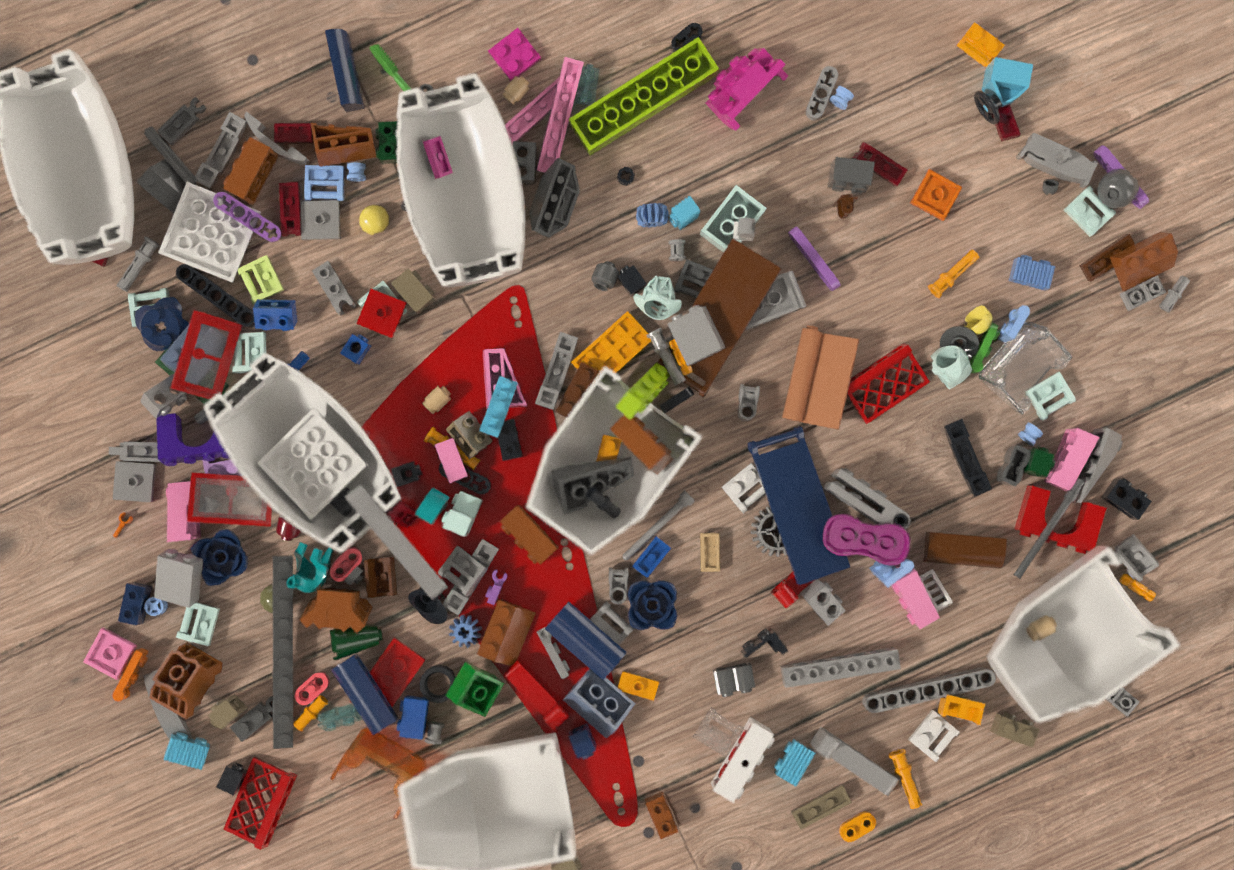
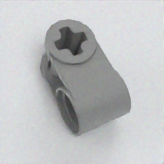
M740 384L737 413L742 421H750L756 415L760 386L749 387ZM744 407L751 409L752 414L750 417H745L742 414Z
M609 567V596L614 604H622L626 600L628 568L613 569ZM614 575H623V577H614ZM616 590H621L624 594L623 599L620 601L613 599L612 595Z

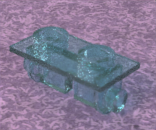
M586 64V67L583 66L575 104L590 106L595 103L600 68H594L592 64Z
M350 704L338 708L339 715L337 716L335 709L321 712V715H318L320 723L318 727L325 731H333L338 726L354 725L356 721H360V718L354 714L357 713V710Z

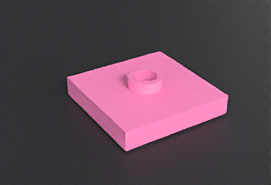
M103 627L83 662L119 680L137 645Z

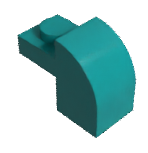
M433 487L424 498L415 515L430 524H434L441 511L447 507V501L450 497Z

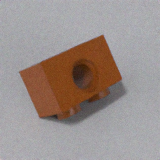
M663 791L646 798V807L660 839L662 840L678 833V826Z

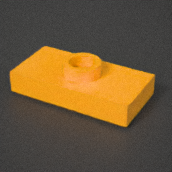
M622 671L617 688L622 692L654 701L659 681Z

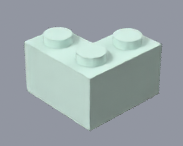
M460 491L459 494L456 493L451 503L454 505L453 509H450L448 512L446 511L443 516V528L459 535L467 536L483 500L463 491Z

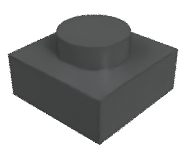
M358 565L344 581L348 585L358 584L364 578V568Z

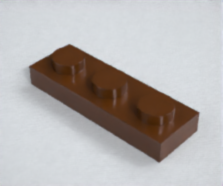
M1123 235L1079 265L1089 282H1092L1113 268L1111 256L1135 245L1131 235Z
M582 361L555 412L567 418L593 384L600 370Z

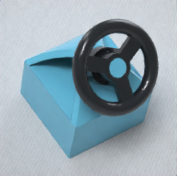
M995 57L986 67L982 91L975 92L974 101L981 115L989 123L998 124L1000 121L998 109L1016 101L1029 88L1033 64Z

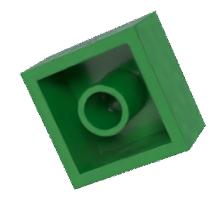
M465 662L446 696L457 706L486 717L505 683L494 674Z

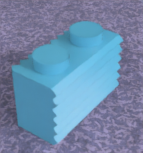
M691 196L675 205V208L672 207L669 221L674 228L678 227L681 230L699 217L700 209Z
M177 732L176 735L171 734L164 754V760L202 770L210 748L207 740L196 737L195 740L187 738V734Z
M793 739L792 742L789 741L784 748L786 753L782 759L779 758L774 768L776 769L775 774L796 787L816 753L811 748Z

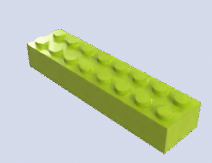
M698 37L569 118V124L589 156L716 77L719 73V68Z

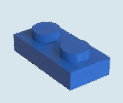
M656 536L632 567L648 578L671 547Z

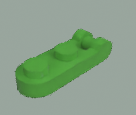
M993 322L989 329L984 332L979 342L978 351L970 360L972 374L982 371V361L984 357L987 358L992 349L990 345L993 340L997 339L1000 330H998L999 325Z

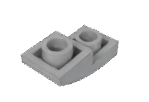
M1157 275L1120 293V296L1129 311L1166 293Z
M1123 687L1106 699L1126 717L1130 715L1140 702Z

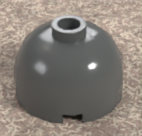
M1124 169L1109 171L1098 184L1097 192L1099 199L1107 207L1114 209L1129 205L1138 195L1139 185L1136 177L1134 178L1130 174L1131 172Z

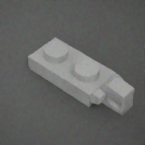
M124 442L120 443V447H109V455H120L119 460L160 462L158 460L157 443Z
M544 627L538 630L537 634L560 677L564 679L569 676L567 671L570 668L565 660H560L558 654L561 652L556 643H551L552 635Z

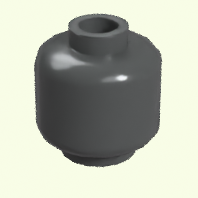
M612 262L598 263L591 277L594 287L602 291L612 289L618 279L619 271Z

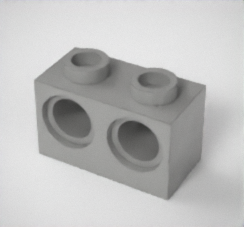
M174 374L143 393L140 402L155 418L161 415L166 416L174 406H180L187 400L186 396L188 393L170 388Z
M816 579L800 594L817 615L829 626L845 612V609L841 606L843 601L837 594L832 595L833 589L826 581L822 583L819 579Z

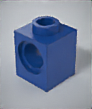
M352 334L340 354L360 365L371 345L367 343L369 340L361 334L358 336ZM356 343L361 344V350L358 353H354L352 349Z

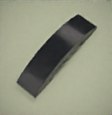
M963 419L945 425L944 429L952 453L973 496L976 497L992 490L987 475L982 470L968 438L969 433Z

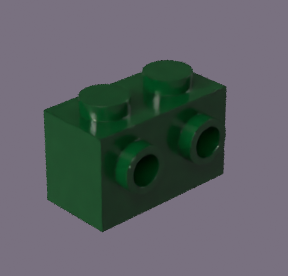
M398 121L378 122V128H375L376 140H379V147H376V157L382 164H398V138L396 137Z
M1039 446L1028 449L1031 453L1030 459L1023 468V473L1035 477H1048L1049 472L1052 471L1055 465V460L1053 459L1055 454H1051L1049 449Z

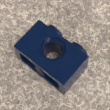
M137 582L126 583L118 622L136 626L144 624L146 617L144 605L146 600L150 598L152 586Z
M588 723L570 730L568 737L577 758L583 757V759L593 756V752L596 751V742Z

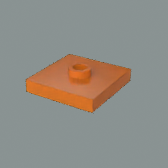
M928 169L910 204L944 221L963 187Z

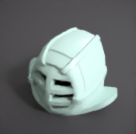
M656 275L644 288L642 296L637 293L633 296L636 305L647 316L655 320H663L678 312L682 306L681 300H675V291L669 277H658ZM654 301L660 303L661 306L656 305Z
M957 346L941 347L931 355L933 360L932 372L940 378L941 382L948 389L963 382L972 371L967 353Z

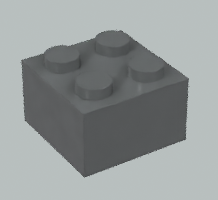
M835 157L830 165L828 187L836 192L850 190L852 194L861 195L863 192L865 193L872 184L875 162Z

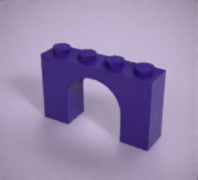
M176 413L167 414L166 416L161 415L156 418L158 460L165 466H176L177 463L183 462L193 464L198 460L213 461L215 458L220 457L230 459L215 430L210 440L198 447H189L183 443L182 419Z

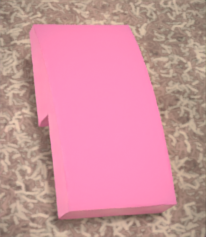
M451 438L436 444L435 447L449 483L468 477L454 439Z

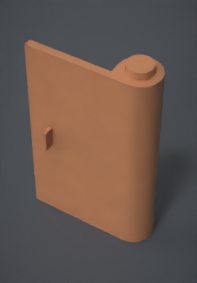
M810 325L802 328L782 418L839 430L859 339L821 333L818 331V327Z

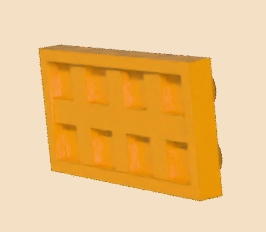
M627 311L571 363L578 370L581 362L584 361L600 370L598 375L606 366L616 374L651 342V339L647 338L646 335L648 333Z

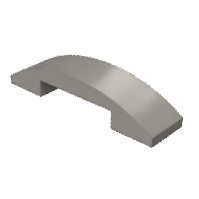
M246 111L244 116L249 127L263 144L271 147L280 157L288 161L303 165L310 164V161L295 148L291 147L286 152L262 133L266 127Z
M231 112L228 113L221 127L222 132L206 162H202L195 175L198 182L212 188L219 180L241 141L247 124L246 120Z
M560 332L535 404L554 410L578 341L577 337Z
M482 539L472 557L488 569L499 549ZM463 574L459 577L465 584L468 583L469 579ZM454 585L443 605L448 610L459 615L471 595L466 597L462 594V590Z
M159 669L144 675L149 698L151 688L155 683L152 679ZM150 699L155 714L169 740L171 734L176 735L177 732L187 734V738H193L186 721H182L181 716Z

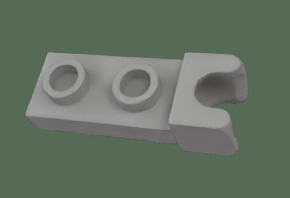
M329 261L312 270L340 316L344 315L343 304L348 303L352 308L356 307L354 300L349 295Z

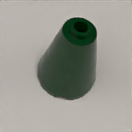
M365 625L357 633L351 626L344 632L341 629L333 628L334 630H330L332 652L336 653V656H333V661L379 645V641L383 640L382 630L378 629L376 625Z

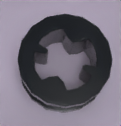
M629 167L621 168L617 174L618 182L624 186L630 185L634 180L633 170ZM622 173H630V180L626 181V179H621V177L623 176Z

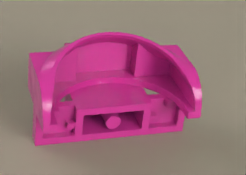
M754 48L747 55L749 58L746 56H736L729 63L730 66L716 76L717 80L713 83L716 88L708 95L709 99L705 102L715 115L734 131L740 127L734 118L775 75L780 77L782 81L788 77L782 69L786 64L781 59H773L765 48Z

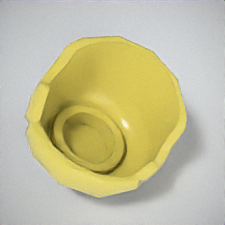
M371 205L364 208L359 217V225L362 230L370 235L383 232L389 224V215L386 209L379 205Z
M978 306L966 316L967 326L964 325V327L971 329L976 335L982 334L991 326L992 314L985 306Z

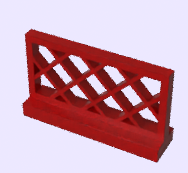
M901 344L851 377L847 396L865 424L870 423L930 383L912 354L909 344ZM906 357H909L912 362L910 370L901 368L902 360ZM890 368L897 369L894 380L885 379L886 371ZM900 370L909 372L907 383L898 381ZM913 373L919 374L923 379L918 385L911 384ZM873 379L881 380L878 391L869 389L870 382ZM884 381L893 382L891 394L882 392ZM897 383L906 385L905 393L901 396L895 395ZM858 389L865 390L863 402L857 401L852 393ZM868 391L878 393L876 404L866 402ZM881 394L891 396L888 405H879ZM865 404L875 406L873 415L868 418L864 414Z
M253 757L223 830L254 844V847L259 850L268 847L298 775L292 772L288 773L261 759ZM256 764L262 766L264 774L256 777L254 771ZM274 772L281 775L279 783L273 785L269 775ZM266 776L269 787L261 790L257 779ZM253 781L257 792L249 795L246 787L248 783ZM270 789L273 797L270 802L266 803L262 792ZM258 794L262 805L254 808L250 797ZM246 799L250 810L241 813L239 804L242 800ZM263 807L264 819L258 821L255 810ZM251 812L254 823L246 826L243 815ZM237 817L242 826L238 830L230 827L233 819ZM253 825L256 826L258 832L256 838L249 835L247 828Z

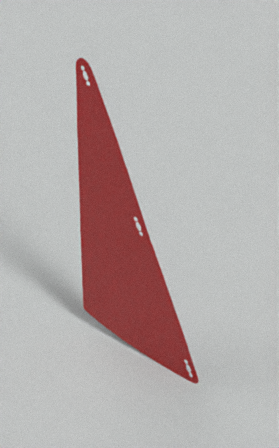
M514 285L490 301L442 342L400 382L366 420L361 429L381 456L391 474L400 495V500L405 504L418 510L424 498L433 487L450 497L447 501V507L441 511L434 524H430L420 517L408 528L393 522L445 583L447 588L441 592L445 598L453 589L454 584L446 577L442 578L438 571L457 546L461 547L471 556L482 539L499 549L488 570L458 616L464 615L467 619L471 615L472 622L476 619L478 620L476 626H481L482 629L477 632L482 636L476 639L481 645L500 598L536 613L517 660H520L570 713L569 718L554 731L544 721L543 715L504 675V672L511 666L492 662L545 734L556 733L562 757L614 825L627 827L636 820L638 801L623 722L614 733L605 738L563 701L572 687L588 671L589 667L552 636L551 643H556L561 652L558 654L560 660H565L570 668L567 671L569 676L564 679L561 678L537 634V631L546 627L568 601L589 620L597 612V607L583 548L527 508L545 448L556 434L557 426L553 410L535 404L545 378V370L526 292L522 286ZM512 296L517 298V302L515 304L510 303V298ZM513 305H517L521 311V316L518 319L522 322L520 328L515 327V322L518 320L514 319L511 314ZM486 349H504L527 404L525 407L509 408L504 420H516L523 457L503 461L498 438L489 435L492 442L474 456L480 460L476 468L472 470V468L464 464L465 468L486 477L491 482V489L488 493L478 494L456 482L449 483L448 478L440 474L439 465L441 460L437 449L430 442H425L424 439L432 427L436 428L435 431L451 439L452 437L446 429L453 421L468 411L482 425L487 411L483 351ZM437 386L440 388L444 386L451 393L449 396L451 400L439 412L436 411L432 414L423 405V402ZM413 461L416 465L420 464L423 473L420 476L421 480L401 487L396 486L391 471L392 468ZM407 470L406 476L411 477L412 471ZM468 472V477L460 479L463 483L469 482L471 478ZM474 475V480L470 486L473 487V484L479 486L480 491L487 489L486 481L478 482L476 481L478 477ZM460 491L483 500L467 536H462L443 528L444 523L442 522L445 512L453 509L454 505L451 503L456 493L459 494ZM517 505H520L559 546L541 564L538 562L534 564L527 556L529 552L525 548L521 550L514 542L516 538L512 534L507 535L501 528L503 524L500 521ZM563 538L568 540V544L566 546L561 545V540ZM564 547H568L571 550L572 559L569 562L563 559L562 550ZM567 563L573 564L572 570L566 569ZM452 566L450 572L459 578L461 573ZM497 569V578L502 579L504 574L507 573V579L502 585L496 604L492 605L487 603L488 597H486L489 586L493 587L495 583L492 574ZM611 671L606 678L614 684ZM588 723L596 742V751L589 758H577L568 737L569 731ZM614 783L620 785L619 790H613L612 786ZM616 792H620L623 796L624 802L621 807H618L614 802V794ZM619 808H624V815L618 814Z

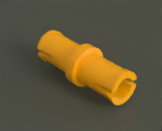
M319 695L310 706H306L303 714L293 722V725L299 731H303L312 720L318 717L317 714L329 704L328 700L324 696Z

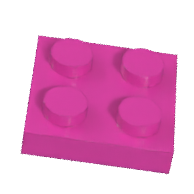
M516 28L488 50L490 56L510 81L515 76L519 77L541 60L540 55L519 28Z

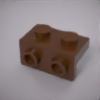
M394 557L365 559L364 572L367 598L398 595Z

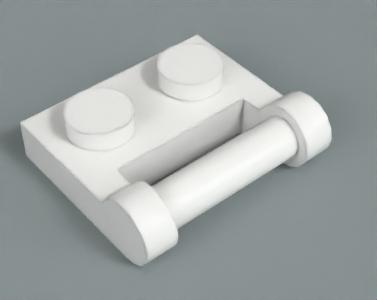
M752 463L721 487L743 514L748 511L747 508L765 494L762 485L745 501L741 502L738 499L756 483L759 482L762 485L758 471Z
M931 710L908 740L937 762L939 760L938 756L960 732L934 710ZM944 728L949 730L933 751L928 749Z

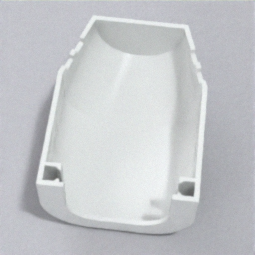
M606 366L546 446L527 504L528 509L590 554L596 552L645 516L702 438L688 426H682L650 403L641 414L637 412L635 415L645 423L644 429L648 428L659 438L657 440L658 443L661 441L672 451L670 455L673 457V460L656 475L621 442L617 459L631 457L634 476L616 488L611 487L602 493L607 495L611 502L621 509L620 515L616 518L610 517L604 510H599L592 500L587 503L588 506L564 515L554 489L551 471L579 464L582 461L596 462L603 434L618 438L610 428L624 414L615 406L631 388L621 381V377Z
M1096 546L1018 602L987 655L989 664L1004 687L1020 707L1038 723L1062 716V714L1081 710L1080 708L1100 704L1180 646L1169 629L1152 624L1138 610L1111 572L1109 564L1118 566L1121 562L1110 547ZM1044 615L1052 617L1057 624L1056 632L1041 641L1036 640L1034 642L1029 637L1026 628L1029 627L1030 623Z
M556 733L458 750L398 787L412 868L424 870H515L575 859L576 840L573 817Z

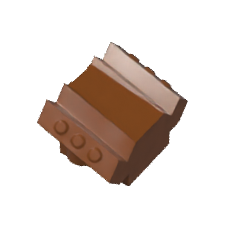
M325 587L318 589L317 595L308 602L300 621L306 628L314 623L319 630L321 628L341 629L344 632L351 626L357 633L366 625L373 606L367 599L359 598V590Z
M186 642L180 645L176 651L171 650L152 680L155 683L150 691V699L187 719L194 715V708L201 704L205 693L214 684L215 675L222 672L223 663Z

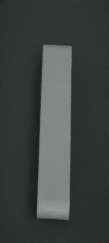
M361 485L345 496L348 502L432 600L447 588L440 577Z
M979 667L868 693L863 697L862 704L871 713L883 712L943 698L947 695H956L990 687L995 683L996 675L988 668ZM988 672L989 678L987 681L982 682V674ZM965 677L970 678V683L967 686L962 684ZM951 681V688L944 690V683ZM932 685L933 691L931 694L926 695L925 688ZM908 690L914 691V696L911 699L906 698ZM890 694H895V701L893 703L887 702V697ZM875 698L877 704L875 707L870 708L868 702L870 699Z

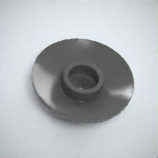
M954 326L942 334L940 348L957 346L964 350L970 359L978 351L979 340L971 329L964 326ZM961 339L963 342L958 343L956 340Z

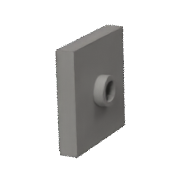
M339 200L300 201L302 240L341 239Z
M116 461L113 500L153 502L156 464Z

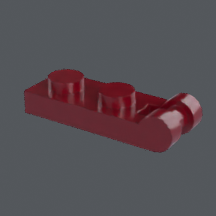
M862 142L859 152L855 153L852 159L875 162L873 172L897 187L908 170L871 145ZM866 153L872 155L869 160L864 157Z
M298 182L279 183L282 237H289V235L293 234L301 236L300 185ZM288 222H294V227H288Z
M399 500L392 510L389 509L386 512V515L393 522L405 528H408L419 518L415 515L417 510L408 506L402 500Z

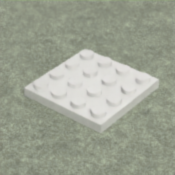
M187 182L158 253L233 283L253 231L214 205L213 198L217 193ZM219 197L217 199L219 201V206L225 204L229 207L226 210L228 212H230L231 206L235 204L234 201H232V203L229 204L226 201V197ZM236 207L233 213L236 217H242L245 214V210L243 207ZM249 207L250 209H252L253 211H255V212L258 213L259 215L261 214L260 211ZM257 217L252 218L250 221V225L253 228L256 227L259 218Z
M312 409L257 462L310 519H313L368 466L316 409Z

